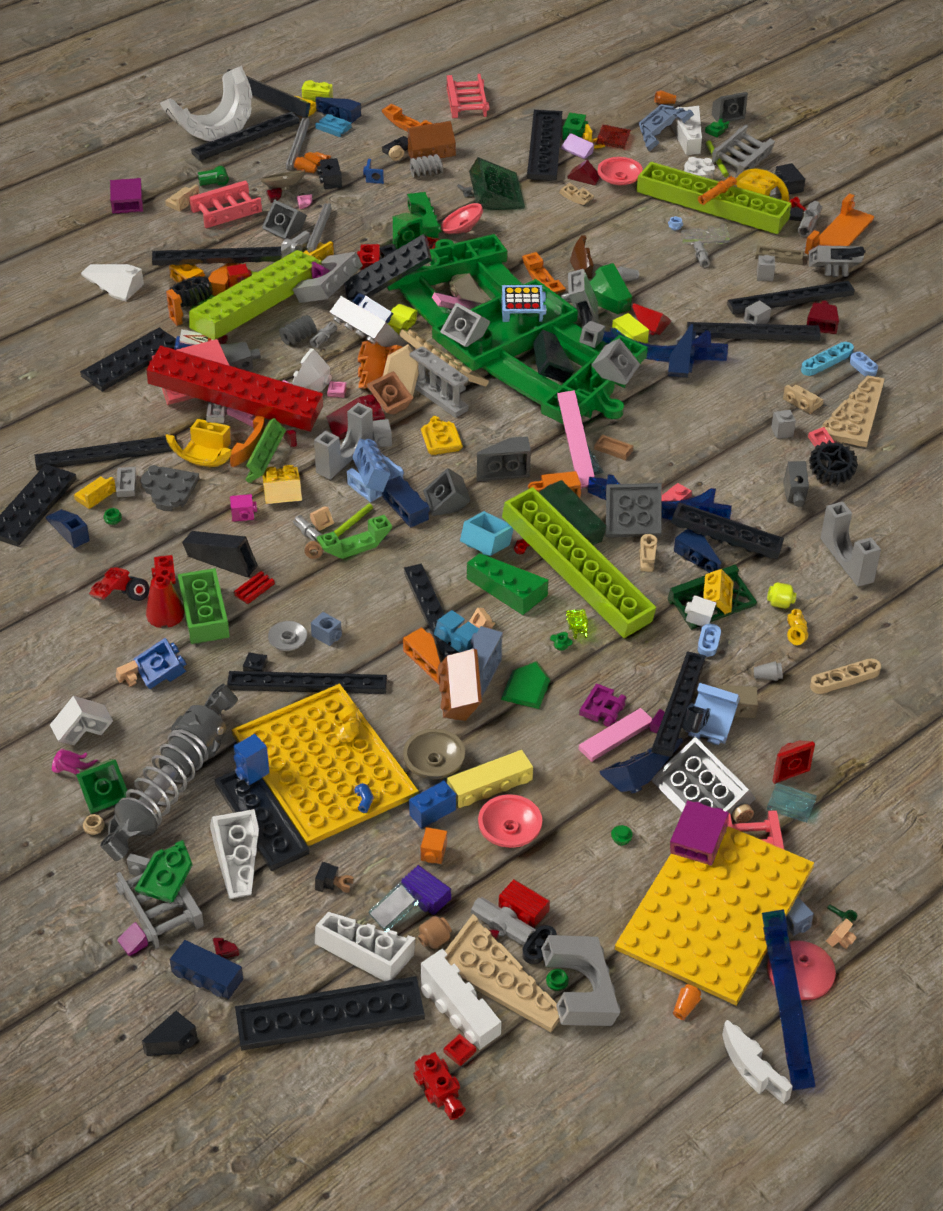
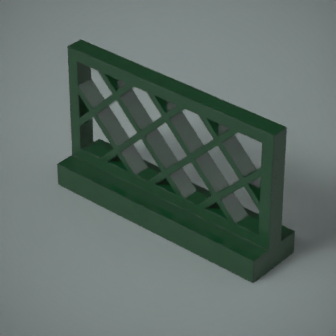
M736 565L722 569L739 586V590L733 588V594H737L736 600L732 599V604L734 605L732 611L724 614L715 605L714 610L718 612L712 615L710 623L757 604L756 599L738 575L739 569ZM705 576L670 588L667 600L671 605L674 604L685 621L688 613H685L686 606H682L680 601L692 602L694 595H704ZM739 595L746 597L749 602L738 601ZM686 621L687 625L691 630L700 627L699 625Z

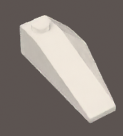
M90 264L81 272L84 278L93 284H98L100 289L106 290L111 297L125 302L144 285L142 269L128 264Z

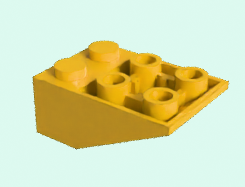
M285 465L283 468L278 469L274 466L266 468L262 475L266 504L302 501L300 477L297 467Z

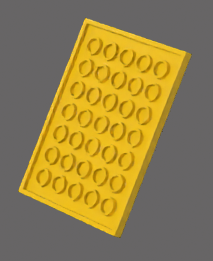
M341 684L232 729V735L237 743L255 734L267 746L270 773L262 777V779L307 846H311L408 802L409 799L419 794L418 789L360 710L358 713L360 725L354 740L351 742L347 740L345 742L339 741L336 736L340 732L338 727L345 724V722L343 723L340 720L338 713L344 707L354 704ZM361 783L367 784L374 796L367 813H362L358 810L362 798L357 796V793L354 791L355 787Z
M728 826L712 866L670 854L616 942L615 950L737 1006L812 872L814 862Z

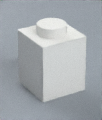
M694 595L692 603L688 602L685 613H688L686 621L702 627L709 624L716 602Z

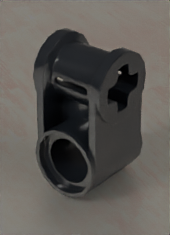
M690 703L686 709L682 728L693 733L700 732L708 722L711 709H703L694 706V703Z

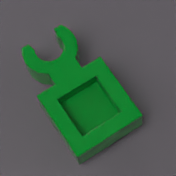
M721 118L718 122H712L705 127V133L717 138L725 132V129L729 128V121L723 123Z

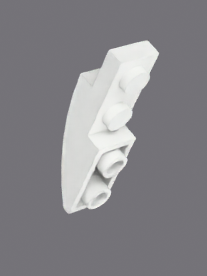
M727 1020L724 1023L722 1036L727 1052L741 1076L758 1094L767 1089L783 1104L790 1099L793 1087L789 1080L784 1076H780L767 1061L761 1059L763 1049L755 1040H751L743 1033L740 1027L733 1025Z

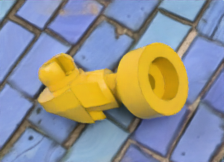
M793 609L791 614L787 615L790 627L787 637L792 644L801 645L808 639L807 622L800 609Z
M355 704L344 707L338 713L340 720L343 723L345 722V724L338 727L340 732L336 736L340 742H345L346 740L351 742L358 732L360 725L358 722L359 710Z

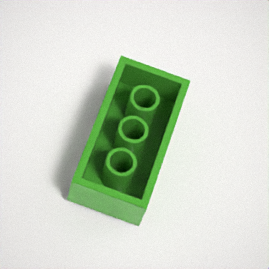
M216 568L178 574L180 594L191 644L230 638L228 620Z

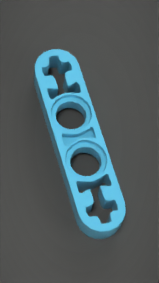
M841 342L805 360L802 363L801 372L806 376H812L851 357L854 349L853 344Z

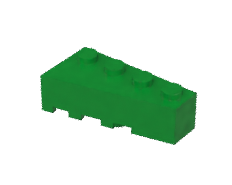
M480 553L467 562V580L521 615L527 613L548 596L549 579Z

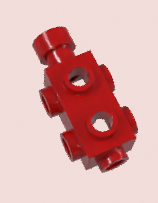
M436 1052L420 1057L414 1062L415 1072L413 1076L418 1086L424 1085L426 1089L424 1093L430 1104L434 1102L438 1108L444 1105V1111L450 1120L458 1119L465 1113L466 1108L461 1100L457 1099L459 1098L458 1090L460 1089L457 1078L455 1076L451 1077L448 1072L447 1063L443 1058L440 1059Z

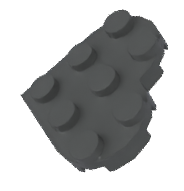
M151 465L148 467V471L142 475L141 485L146 490V493L151 495L152 502L156 505L157 509L173 511L172 508L180 505L183 507L187 503L200 478L199 473Z

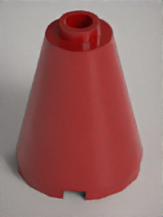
M165 575L155 576L151 580L146 608L147 621L157 628L166 625L168 628L179 624L184 617V607L170 578Z

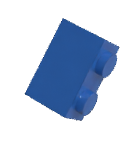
M255 734L234 745V760L237 768L235 772L240 780H244L248 785H251L270 773L267 746Z
M445 781L409 799L410 816L421 829L456 810V793Z

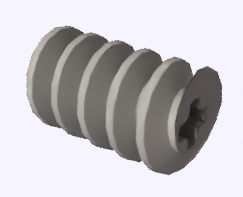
M437 154L434 156L429 155L428 158L423 156L422 159L417 157L416 160L415 158L410 160V171L413 178L414 173L418 177H420V172L425 176L426 171L431 175L432 170L437 174V169H439L440 173H443L442 161Z

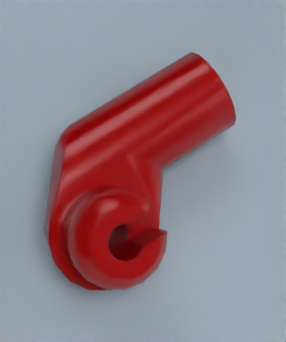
M523 538L516 541L514 551L516 554L522 555L530 545Z

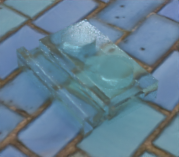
M776 783L767 810L777 811L778 814L807 823L817 796Z

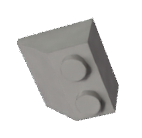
M456 302L440 332L467 347L484 335L491 321Z
M620 338L605 345L592 363V366L602 378L624 385L628 383L640 365Z

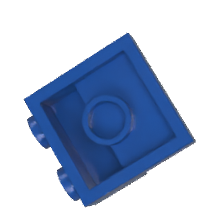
M166 638L133 659L137 663L138 671L149 689L165 679L171 682L187 672L184 668L187 665L186 661L181 655H177L180 650L174 642L170 643Z

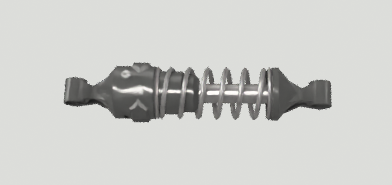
M221 684L211 693L204 706L192 705L183 716L180 715L171 726V733L168 735V743L160 746L161 755L152 757L153 767L147 766L143 769L145 778H137L134 784L137 790L129 789L126 791V798H122L116 804L115 815L109 822L108 836L100 844V847L114 861H119L129 851L128 838L134 835L151 836L155 833L161 824L162 816L168 814L170 805L178 801L179 793L186 789L187 782L194 778L195 771L199 770L203 762L209 757L214 756L220 748L221 740L227 730L221 711L223 709L225 711L229 710L238 701L236 695L225 684ZM157 758H159L158 763H159L160 769H159V768L156 766V764H155V760H156ZM148 770L158 772L153 781L147 775ZM144 781L149 783L150 785L146 789V791L143 792L139 788L138 782ZM174 782L183 783L182 788L178 790ZM172 784V786H173V788H174L175 791L167 790V789H168V788L170 787V785ZM130 793H137L141 797L139 800L130 798ZM166 793L175 794L174 799L169 802ZM162 796H164L166 802H161L159 800L162 798ZM157 804L167 805L166 810L161 813ZM154 807H155L156 811L158 812V814L154 813V811H153V808H154Z

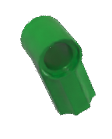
M217 166L214 170L197 173L200 186L216 183L223 186L229 182L226 168L223 166Z

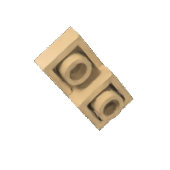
M571 183L561 188L559 192L568 200L585 205L594 198V195L585 188L578 189Z

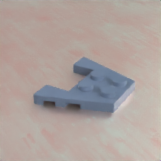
M661 104L641 120L639 126L647 150L651 151L659 144V141L654 137L655 135L660 134L676 118L685 123L694 115L692 110L688 109L685 111L683 108L675 109L674 106Z

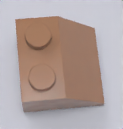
M394 371L367 384V387L386 413L395 415L407 409L413 400L412 395Z

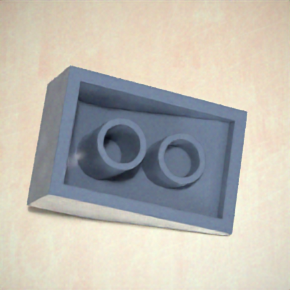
M480 626L478 632L473 634L471 644H473V649H477L481 696L483 697L502 660L503 632Z

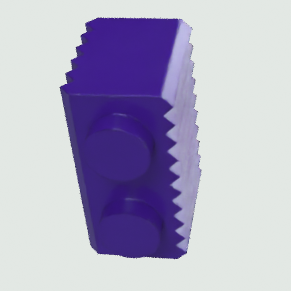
M417 865L416 868L411 870L401 880V885L415 899V903H418V906L424 912L428 911L434 915L451 900V888L420 865Z

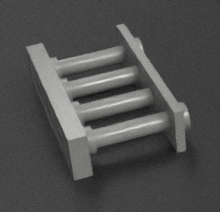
M748 125L739 128L734 135L718 148L716 147L712 152V163L721 158L737 168L736 177L745 170L753 169L770 155L775 143L771 138L767 142L762 143L746 134ZM745 139L746 141L752 143L753 145L759 148L754 149L748 146L747 144L743 143L741 140ZM736 145L751 155L747 156L733 147ZM729 152L743 160V162H738L725 153Z
M423 346L409 353V356L418 362L419 374L415 389L455 418L467 412L468 405L460 400V386L468 382L469 378ZM425 367L430 370V378L425 375ZM437 376L441 378V386L437 383ZM448 383L453 386V394L448 391Z
M121 872L116 873L118 882L115 883L119 895L125 896L144 929L143 932L147 937V941L152 942L155 949L159 948L158 935L186 922L188 924L192 923L196 930L204 926L202 912L184 883L174 902H165L144 912L140 904L152 899V897L141 894L134 896L131 888L138 884L142 874L125 881ZM177 906L184 909L182 915L154 928L149 919Z

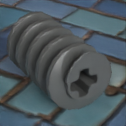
M308 315L296 319V321L287 324L279 330L280 337L286 345H289V343L295 345L301 339H306V336L310 337L312 333L315 334L317 332L314 321Z

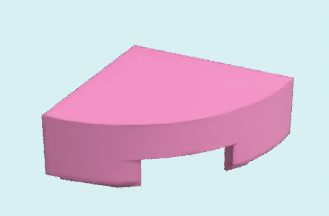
M312 194L297 196L299 209H304L311 205Z

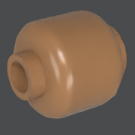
M433 916L419 926L420 935L418 940L423 947L428 946L435 950L450 940L452 929L444 917Z

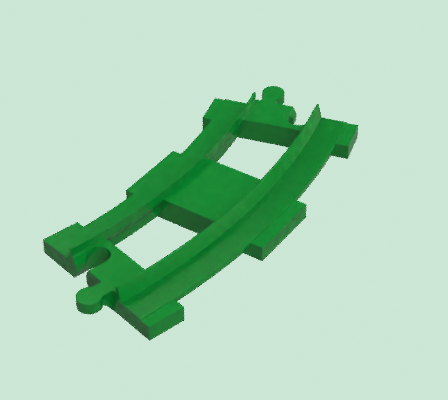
M495 234L455 244L449 239L438 240L435 248L430 249L432 261L429 264L431 266H422L386 287L388 291L394 289L401 291L410 304L432 326V338L472 371L483 368L516 391L541 404V414L563 424L557 393L575 390L581 417L584 415L591 419L594 410L603 413L609 419H619L623 416V402L618 399H611L609 396L613 393L615 384L622 388H625L626 384L602 378L592 366V363L608 343L602 340L595 348L580 343L582 328L574 324L578 319V310L537 279L522 284L502 264L507 262L508 251ZM470 273L474 281L492 299L470 310L491 322L481 338L465 347L440 332L452 309L440 307L436 304L432 296L434 292H437L431 286L451 281L454 275ZM502 285H542V292L546 293V300L543 302V305H546V315H543V322H539V313H510L509 322H503ZM542 330L555 334L568 359L582 366L562 385L538 374L537 371L514 358L533 348V342ZM620 334L613 340L615 341L620 338L640 364L647 358V346Z

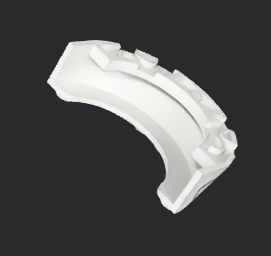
M239 66L223 75L222 100L219 106L207 115H193L189 112L188 108L182 109L171 98L161 102L160 105L165 113L187 132L199 139L214 141L242 130L251 114L252 92L242 66Z

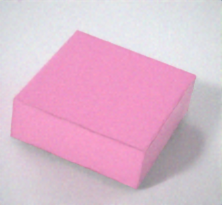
M330 381L327 397L345 398L347 382Z

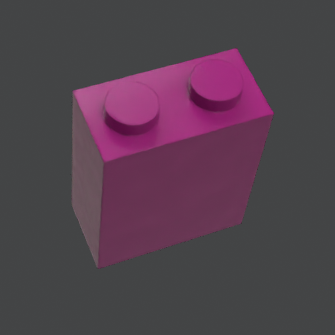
M141 178L110 180L112 214L143 212Z
M687 800L670 840V853L712 866L729 824V812L721 808H713L700 802Z

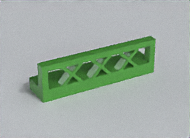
M275 418L269 421L246 464L250 469L245 479L248 483L264 474L286 431Z

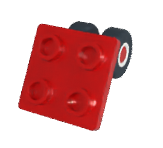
M114 567L104 574L105 577L101 581L96 582L91 587L92 590L89 592V595L104 600L115 589L121 590L123 594L127 593L128 597L132 600L142 601L149 595L150 587L146 580L128 576L130 574L128 570Z

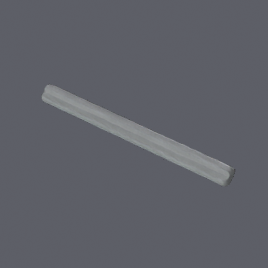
M303 117L286 163L287 170L294 169L295 160L299 155L310 123L308 117Z
M325 203L306 247L309 253L316 250L332 210L330 203Z

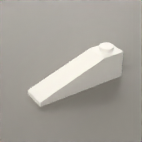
M311 348L302 358L300 370L295 371L292 384L321 392L332 379L330 367Z
M255 810L213 816L210 828L229 899L249 896L252 893L259 832Z

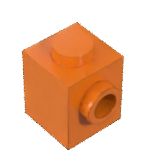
M426 827L420 847L421 861L442 864L447 847V831Z

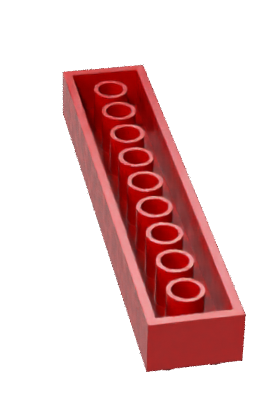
M161 345L146 369L148 384L255 416L264 417L265 419L272 420L275 418L279 423L311 432L323 408V393Z

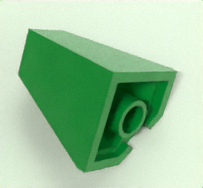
M407 212L392 216L393 244L397 249L423 235L422 217Z
M611 263L599 267L595 272V277L589 281L598 301V306L617 315L630 311L632 295L615 264Z

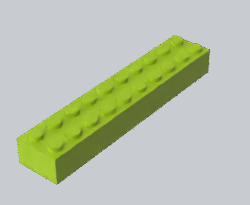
M650 162L638 176L637 192L739 222L743 225H749L756 229L769 231L770 233L778 234L789 220L791 210L790 202L736 186L730 187L726 193H721L705 205L699 203L698 197L715 187L719 181L654 162Z
M299 250L292 252L190 310L189 328L213 340L222 337L295 294L293 288L300 281L312 279L311 263L316 262L322 265V261Z
M534 487L504 502L502 518L623 638L628 637L653 621L656 606Z

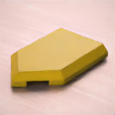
M433 416L430 422L421 428L426 448L431 455L456 452L463 448L456 426L452 422H444L439 417Z

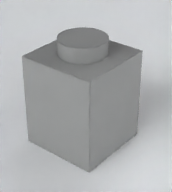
M758 256L757 281H773L775 256Z
M759 300L746 307L744 322L747 324H765L769 322L771 308Z
M589 321L582 328L579 342L595 348L602 342L606 326Z
M791 410L777 411L773 414L771 428L777 439L794 436L796 420Z
M388 419L373 421V441L376 442L378 448L392 446V432Z

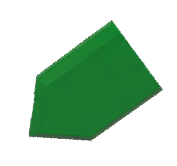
M537 661L514 669L501 700L540 709L550 683V678Z
M183 840L175 843L173 847L164 851L161 849L153 854L135 887L136 892L165 902H174L193 866Z

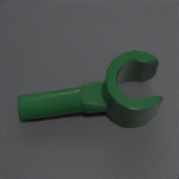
M831 904L827 907V909L841 917L842 922L847 918L853 923L858 917L857 913L853 910L843 912Z

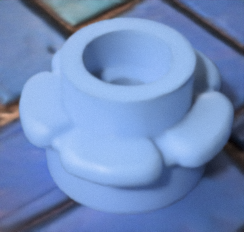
M674 216L670 218L668 225L672 230H679L683 226V222L680 217Z

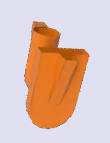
M308 152L304 155V158L320 166L319 160L331 159V156L319 152Z

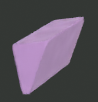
M570 134L561 146V149L585 159L593 154L594 144Z

